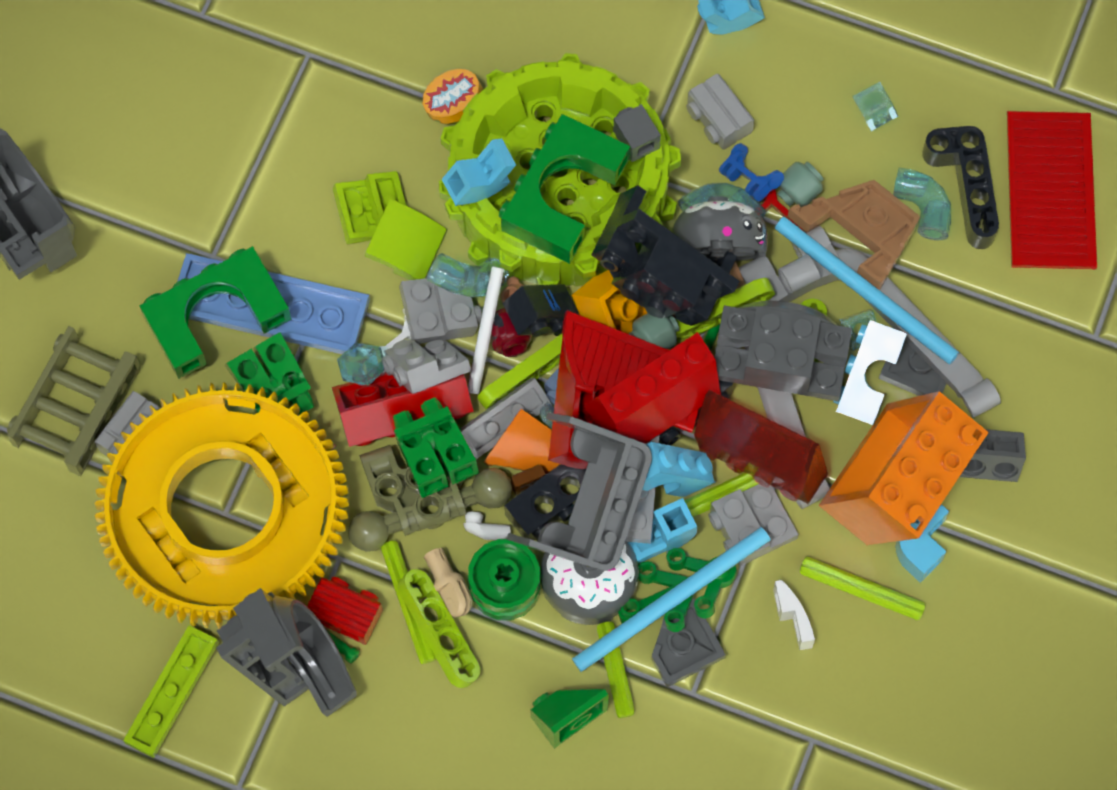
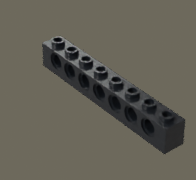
M719 380L721 394L698 409L694 428L706 419L705 414L714 408L720 410L730 402L733 390L732 382ZM674 426L659 434V443L673 445L681 437L680 433L684 430ZM560 464L505 504V516L522 537L538 541L540 532L546 524L560 522L561 520L565 523L570 520L586 469H575ZM572 484L579 490L573 495H567L561 489L565 485ZM547 503L553 509L547 514H541L536 510V507L539 504Z

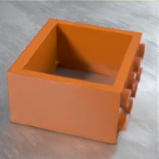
M940 391L888 403L819 504V507L866 545L918 539L989 432ZM917 519L921 523L915 530L910 524L914 523Z

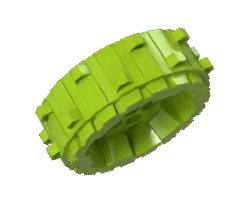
M565 53L558 62L542 61L531 63L509 73L495 69L486 75L487 87L471 99L464 108L459 122L455 126L444 127L440 138L441 145L450 151L448 171L456 161L477 158L491 140L501 138L516 164L507 175L510 183L493 196L475 203L455 206L442 179L439 181L440 198L446 200L445 210L450 220H457L464 237H467L471 243L468 250V258L476 266L491 263L495 267L504 268L503 274L507 276L517 277L519 281L523 282L524 280L536 285L565 284V286L574 285V287L584 285L591 278L607 271V269L602 267L600 261L591 254L619 198L620 193L613 191V188L617 186L625 187L628 190L639 185L647 192L638 209L645 212L661 225L662 221L674 219L677 202L669 197L667 192L669 172L681 166L680 148L671 146V138L666 128L663 127L656 111L647 103L650 89L642 82L631 85L606 69L582 64L578 54ZM641 104L643 105L661 135L660 149L634 162L629 160L616 185L580 169H564L560 171L565 172V176L555 177L551 175L541 188V192L544 193L542 198L549 207L585 225V239L570 264L502 231L501 218L499 217L500 209L506 200H512L516 193L514 187L521 174L526 175L529 169L523 168L522 165L530 162L536 148L541 149L546 142L544 139L545 133L552 122L557 123L561 114H564L597 131H607L611 133L610 137L618 140L613 132L614 118L625 108H635ZM540 116H548L551 119L546 122L539 121L537 118ZM591 178L596 180V183L586 185L582 181ZM569 198L572 199L574 203L571 205H563L560 203V201L562 199ZM635 242V246L639 254L642 244Z

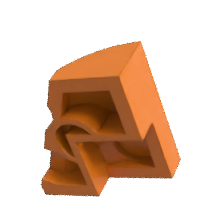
M523 409L518 411L483 461L488 466H504L520 471L527 470L536 465H542L545 474H548L560 465L548 461L552 430Z

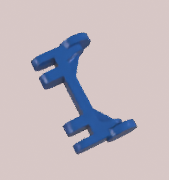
M739 143L733 147L730 156L720 166L719 172L730 181H735L740 175L744 176L750 181L745 188V192L753 196L756 201H761L772 189H776L781 185L784 180V174L779 170H775L766 176H756L745 167L744 160L748 153L747 146Z

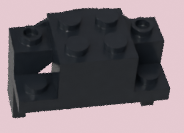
M637 185L620 193L613 212L591 254L600 261L602 267L610 271L613 277L611 284L617 287L624 297L644 307L647 313L654 317L665 318L675 314L678 321L690 326L708 320L717 299L735 292L740 282L729 274L737 256L730 251H726L720 259H708L645 212L638 209L647 192L646 190ZM635 242L642 244L639 254L637 252Z

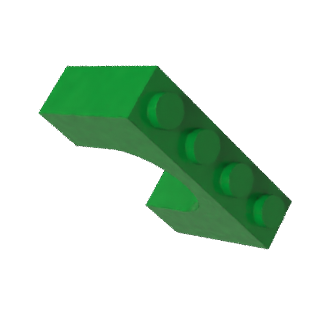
M561 114L557 123L552 122L549 125L544 137L546 142L541 149L536 148L529 162V165H531L526 175L521 174L514 187L516 193L511 201L506 200L500 209L499 217L501 218V229L503 232L570 264L585 239V225L555 211L546 204L540 193L544 182L552 174L560 170L580 169L616 185L630 160V146Z
M253 246L233 252L229 259L219 264L213 263L206 266L200 274L190 279L184 278L179 280L168 291L162 294L155 293L146 298L143 304L139 305L147 324L178 379L207 364L203 352L189 329L190 315L194 307L204 298L214 294H230L238 297L248 306L263 334L292 319L286 302Z

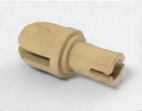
M436 548L425 554L424 559L435 579L434 588L438 591L451 616L461 617L468 614L472 608L473 601L462 574L453 571L443 548Z

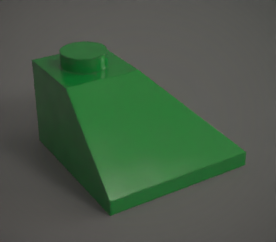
M605 689L557 690L551 695L546 692L532 703L534 707L530 709L531 718L555 749L608 711L609 694Z

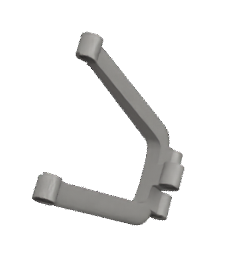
M821 226L806 232L855 272L858 271L859 265L869 258L855 249L843 248L834 250ZM792 242V247L798 259L779 268V277L766 256L756 258L739 267L745 284L759 278L769 279L775 295L768 301L790 302L817 287L840 279ZM887 277L880 291L955 348ZM865 300L892 328L907 333L905 341L955 391L958 398L962 397L972 418L1001 404L1000 396L992 382L988 378L984 380L981 374L960 352L950 365ZM757 387L785 474L790 482L788 484L789 489L798 506L804 509L823 499L829 491V486L813 461L792 394Z

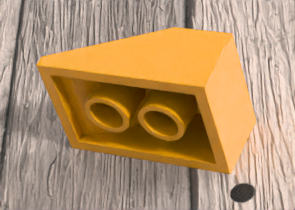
M609 270L591 278L572 294L579 315L627 334L632 331L633 322L647 314L644 307L624 297L620 290L611 284L613 277Z

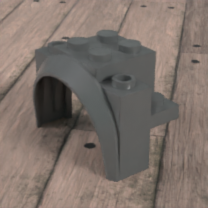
M0 128V258L9 271L12 269L18 280L44 264L51 273L77 257L72 244L75 226L17 144L5 130Z
M757 301L745 304L739 308L724 305L715 352L718 379L839 402L852 328L838 326L825 314L813 308L791 302ZM749 346V350L740 349V347ZM814 358L818 359L823 363L814 362Z
M260 588L246 596L242 602L236 605L233 609L237 616L229 619L224 626L217 630L223 642L216 647L221 658L283 706H286L309 689L321 712L328 717L357 696V691L345 662L331 636L316 615L299 600L276 596L272 592L267 594Z

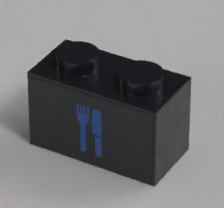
M565 284L524 285L503 302L518 335L538 337L543 334H554L559 336L562 334L565 312L568 310L579 315Z

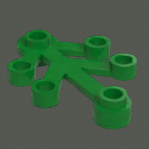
M673 548L666 555L668 567L675 571L686 569L697 572L717 558L704 561L687 557L684 550L680 548ZM676 557L682 558L681 560L676 562L672 561V559ZM649 561L640 563L638 566L639 581L641 583H656L668 586L669 588L640 601L629 599L618 612L621 624L688 577L657 570L655 564ZM736 565L707 584L704 596H700L695 600L694 607L698 617L706 619L713 616L715 613L714 604L721 588L730 586L736 578ZM645 571H652V573L648 575L642 574ZM694 594L665 614V625L669 631L679 632L685 627V616ZM702 605L710 606L707 609H700ZM674 618L680 619L677 623L670 622Z

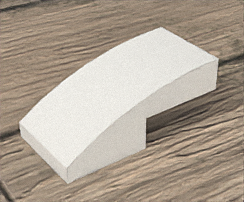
M782 580L775 581L773 592L779 620L793 619L799 650L813 648L815 638L803 606Z

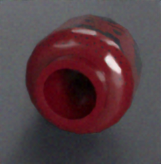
M506 309L497 310L490 338L493 350L505 357H515L526 351L531 341V335H518Z

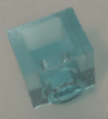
M880 81L852 96L871 131L898 117L894 105Z
M872 309L839 319L841 326L852 328L850 350H857L861 346V344L856 343L858 335L854 332L855 325L862 323L868 326L870 320L877 322Z
M354 343L337 359L342 380L357 383L358 385H369L374 382L385 370L382 363L383 354L381 347Z

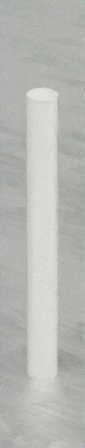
M494 266L491 268L468 382L469 393L479 394L504 268Z

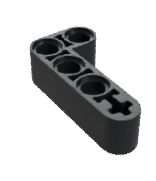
M975 126L934 129L926 137L922 151L923 159L928 165L933 167L955 165L968 243L976 249L983 250L989 248L993 244L998 232L999 220L985 136ZM970 142L975 147L967 148L962 143ZM940 145L945 150L937 151L934 150L931 146ZM975 170L980 176H971L967 171ZM971 199H981L985 204H974ZM980 220H983L982 228H978Z

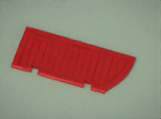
M567 310L565 312L562 330L565 362L574 382V388L592 395L594 388L597 387L603 389V393L669 351ZM698 409L673 426L692 433Z

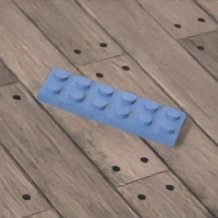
M186 253L178 281L184 278L190 279L200 274L206 266L213 263L219 264L223 261ZM268 272L289 308L292 318L290 321L263 334L248 306L241 299L230 294H214L204 298L194 307L190 315L191 320L269 338L281 332L286 342L353 357L370 297L368 294Z

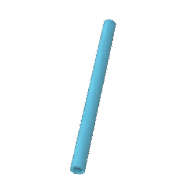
M786 217L780 219L775 226V230L950 365L957 358L959 352Z
M760 527L573 657L572 660L580 672H583L669 610L768 543L771 539L767 532Z

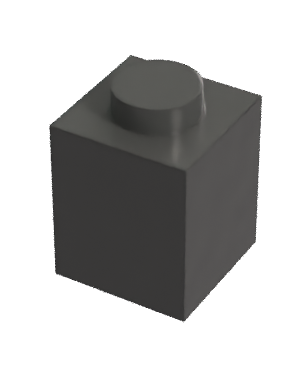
M642 104L635 108H625L614 118L613 132L620 142L630 146L631 162L660 149L661 135Z

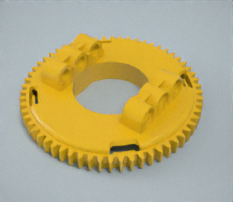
M223 382L221 390L216 391L213 383H210L208 392H203L201 386L197 385V394L193 395L185 388V397L179 399L173 393V402L169 404L161 398V409L157 410L150 405L149 408L152 415L147 418L140 413L139 417L142 423L139 426L130 422L133 432L131 434L121 432V436L125 441L124 444L114 442V447L118 454L107 453V457L112 465H102L104 473L108 476L98 477L100 485L106 488L96 489L97 496L102 500L95 501L96 509L102 511L95 514L96 521L102 523L96 527L99 535H104L99 539L102 547H107L103 550L106 559L112 558L109 561V565L112 570L118 569L115 572L118 580L125 579L123 582L125 589L128 590L135 586L132 591L134 598L137 599L145 594L142 599L144 606L147 607L155 601L153 605L155 613H159L165 607L164 613L168 619L177 612V620L181 624L186 616H189L191 626H195L198 618H200L205 628H208L211 620H215L218 629L222 627L223 620H229L237 616L233 609L236 605L242 602L246 596L260 588L267 594L272 592L276 596L295 599L294 594L298 592L305 597L307 594L304 585L307 583L309 586H316L313 575L325 576L320 566L331 567L332 563L327 554H338L336 547L332 543L342 544V537L336 531H346L345 524L339 520L348 519L346 510L340 508L349 506L348 499L340 497L349 494L348 487L341 485L347 481L346 475L339 473L344 469L341 461L335 462L339 458L337 450H331L334 447L331 439L324 440L327 437L325 430L316 431L319 427L316 419L308 422L310 416L307 411L298 415L300 408L297 403L288 409L289 401L286 397L277 403L278 397L275 392L269 398H266V392L263 387H261L256 395L250 384L246 391L242 392L239 383L235 384L232 391L228 390L225 382ZM225 400H227L229 406L255 409L256 404H259L261 409L255 415L228 411L225 408ZM218 459H235L252 465L256 475L263 479L274 496L272 512L263 529L247 543L228 550H208L191 544L171 517L172 499L183 478L199 465ZM123 477L127 482L123 493L122 506L117 510H113L111 503L117 504L118 491ZM328 506L327 520L322 536L320 533L324 520V511ZM190 602H195V603H200V604H207V605H218V606L197 605V604H192V603H190Z

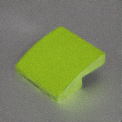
M397 171L367 174L365 180L335 183L333 187L346 244L371 241L389 199L406 205Z
M389 199L365 252V257L393 268L394 274L408 280L425 279L447 229L422 213L393 199Z

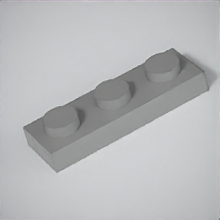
M530 378L460 428V431L475 459H477L494 447L520 409H523L535 418L549 408V404L552 405L537 380Z

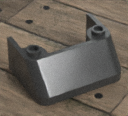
M548 412L546 419L574 429L570 441L571 451L578 459L588 462L568 525L560 522L546 524L540 532L538 541L508 533L506 540L601 571L611 570L619 562L651 465V451L646 444L571 416Z

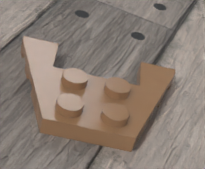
M875 180L841 190L839 195L825 199L822 196L813 199L812 204L800 207L799 204L792 206L787 216L805 232L811 231L828 218H832L875 253L859 265L857 273L879 290L882 288L920 220V216Z

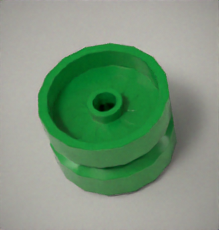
M497 539L484 544L474 553L468 567L469 591L474 605L484 615L495 620L511 621L525 616L535 606L540 595V566L535 554L527 546L506 539ZM503 578H507L510 581L504 582Z

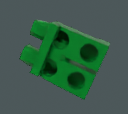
M281 332L256 345L253 350L251 348L225 364L231 376L239 383L242 392H245L250 384L254 394L257 395L261 387H263L266 392V398H269L275 392L278 397L277 403L284 397L291 401L292 405L297 403L300 408L298 415L315 407L312 397L308 392L311 387ZM258 358H259V359L261 360V362L263 363V365H264V367L266 368V370H267V372L269 373V375L266 374V372H265L264 368L262 367L261 363L259 362ZM256 404L254 411L258 413L261 408L259 404Z
M435 397L421 405L424 417L413 421L409 411H402L393 416L397 444L409 467L421 498L449 487L445 472L436 456L437 453L452 485L479 473L476 459L453 419L448 406L443 408Z

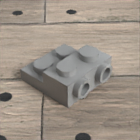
M465 269L434 272L432 278L401 281L399 289L411 340L413 339L418 344L434 340L474 336L478 324L481 322L482 314L479 305L473 306L471 296L475 294L474 280L472 277H466Z
M413 339L402 340L395 343L392 348L384 350L385 357L382 358L386 373L389 376H394L399 386L403 385L412 394L471 371L469 360L445 339L431 341L424 348Z
M769 480L761 482L743 492L739 489L711 503V512L708 513V517L715 531L721 530L726 539L723 541L726 551L760 527L767 532L771 539L768 543L738 563L739 566L798 539V533Z

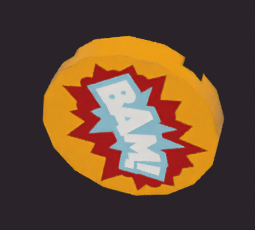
M454 69L446 71L427 86L423 94L422 104L432 120H439L443 124L458 122L463 115L464 108L477 93L479 94L483 90V87L477 76L469 70Z

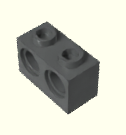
M987 430L989 433L960 477L1018 482L1026 460L1024 433Z

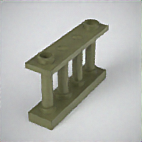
M68 326L65 333L57 337L53 347L54 353L19 415H15L9 422L7 436L16 448L20 447L24 438H28L63 454L64 462L69 472L81 477L97 448L95 440L116 414L141 366L137 356L127 351L124 352L121 359L114 361L78 345L79 338L75 329ZM72 355L110 372L111 377L105 387L99 388L62 370ZM55 382L94 399L95 406L91 414L82 415L47 399ZM42 410L78 426L81 432L75 442L71 441L68 443L31 425L39 411Z

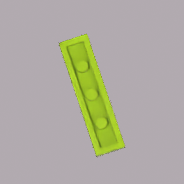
M188 625L123 740L126 745L155 758L218 646V639Z

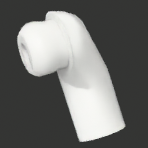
M467 512L465 515L466 523H463L465 530L484 540L506 539L508 533H510L509 525L482 523L483 515L481 512Z

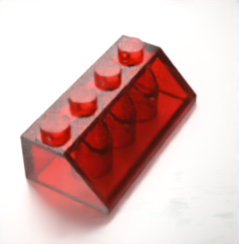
M708 390L694 433L699 452L706 453L710 460L717 458L725 462L729 469L738 474L745 472L753 476V479L763 487L769 488L772 486L780 490L781 494L791 501L796 502L800 500L809 504L829 474L820 445Z

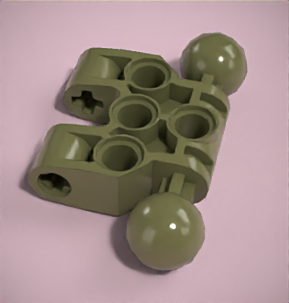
M387 445L359 456L376 505L392 513L381 516L373 511L360 512L353 517L348 528V536L356 548L365 552L376 551L384 545L389 534L403 530L406 536L426 528H438L446 521L466 515V507L480 504L488 509L500 508L511 497L513 490L512 481L505 472L496 468H487L476 475L471 486L461 489L465 480L452 485L448 475L445 474L449 487L421 498L417 486L412 484L414 479L409 467L406 469L398 467L391 446ZM437 453L436 456H437V458H438V460H439V462H440V464H441L443 470H445V467H444V465H443V463H442V461H441V459H440V457H439V455H438V453ZM387 488L397 489L396 493L392 496L382 495V492ZM434 505L438 507V510L433 514L423 513L427 506Z

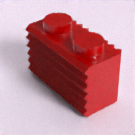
M321 577L307 607L327 629H331L338 634L366 645L383 611L382 604L378 602L379 597L366 590H361L360 594L348 589L350 585L340 578L332 577L331 580Z

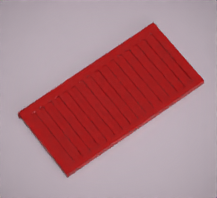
M1007 111L1011 268L1097 269L1091 113Z

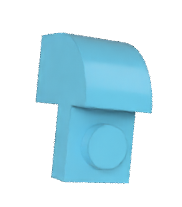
M698 0V12L706 21L709 33L721 35L740 31L765 18L759 0Z
M493 139L477 158L456 161L442 178V181L455 206L475 203L489 198L505 188L510 183L507 175L516 164L503 139Z
M681 498L653 511L651 544L629 542L636 554L638 564L665 551L668 553L673 548H680L696 535L697 525L684 499Z
M942 504L918 539L896 541L895 548L898 560L920 583L943 561L946 550L930 537L945 522L949 513ZM916 519L910 526L916 530L921 522Z

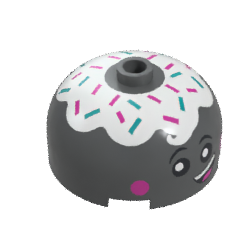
M710 197L709 202H702L688 207L677 217L672 228V233L710 260L722 258L726 251H730L737 256L736 262L749 261L766 256L767 229L763 218L752 207L743 203L728 201V197Z
M625 541L619 562L608 571L587 567L548 553L543 555L541 563L543 594L551 606L563 618L571 622L583 625H596L611 621L613 617L618 615L621 607L629 599H634L637 592L639 566L636 554L627 541Z

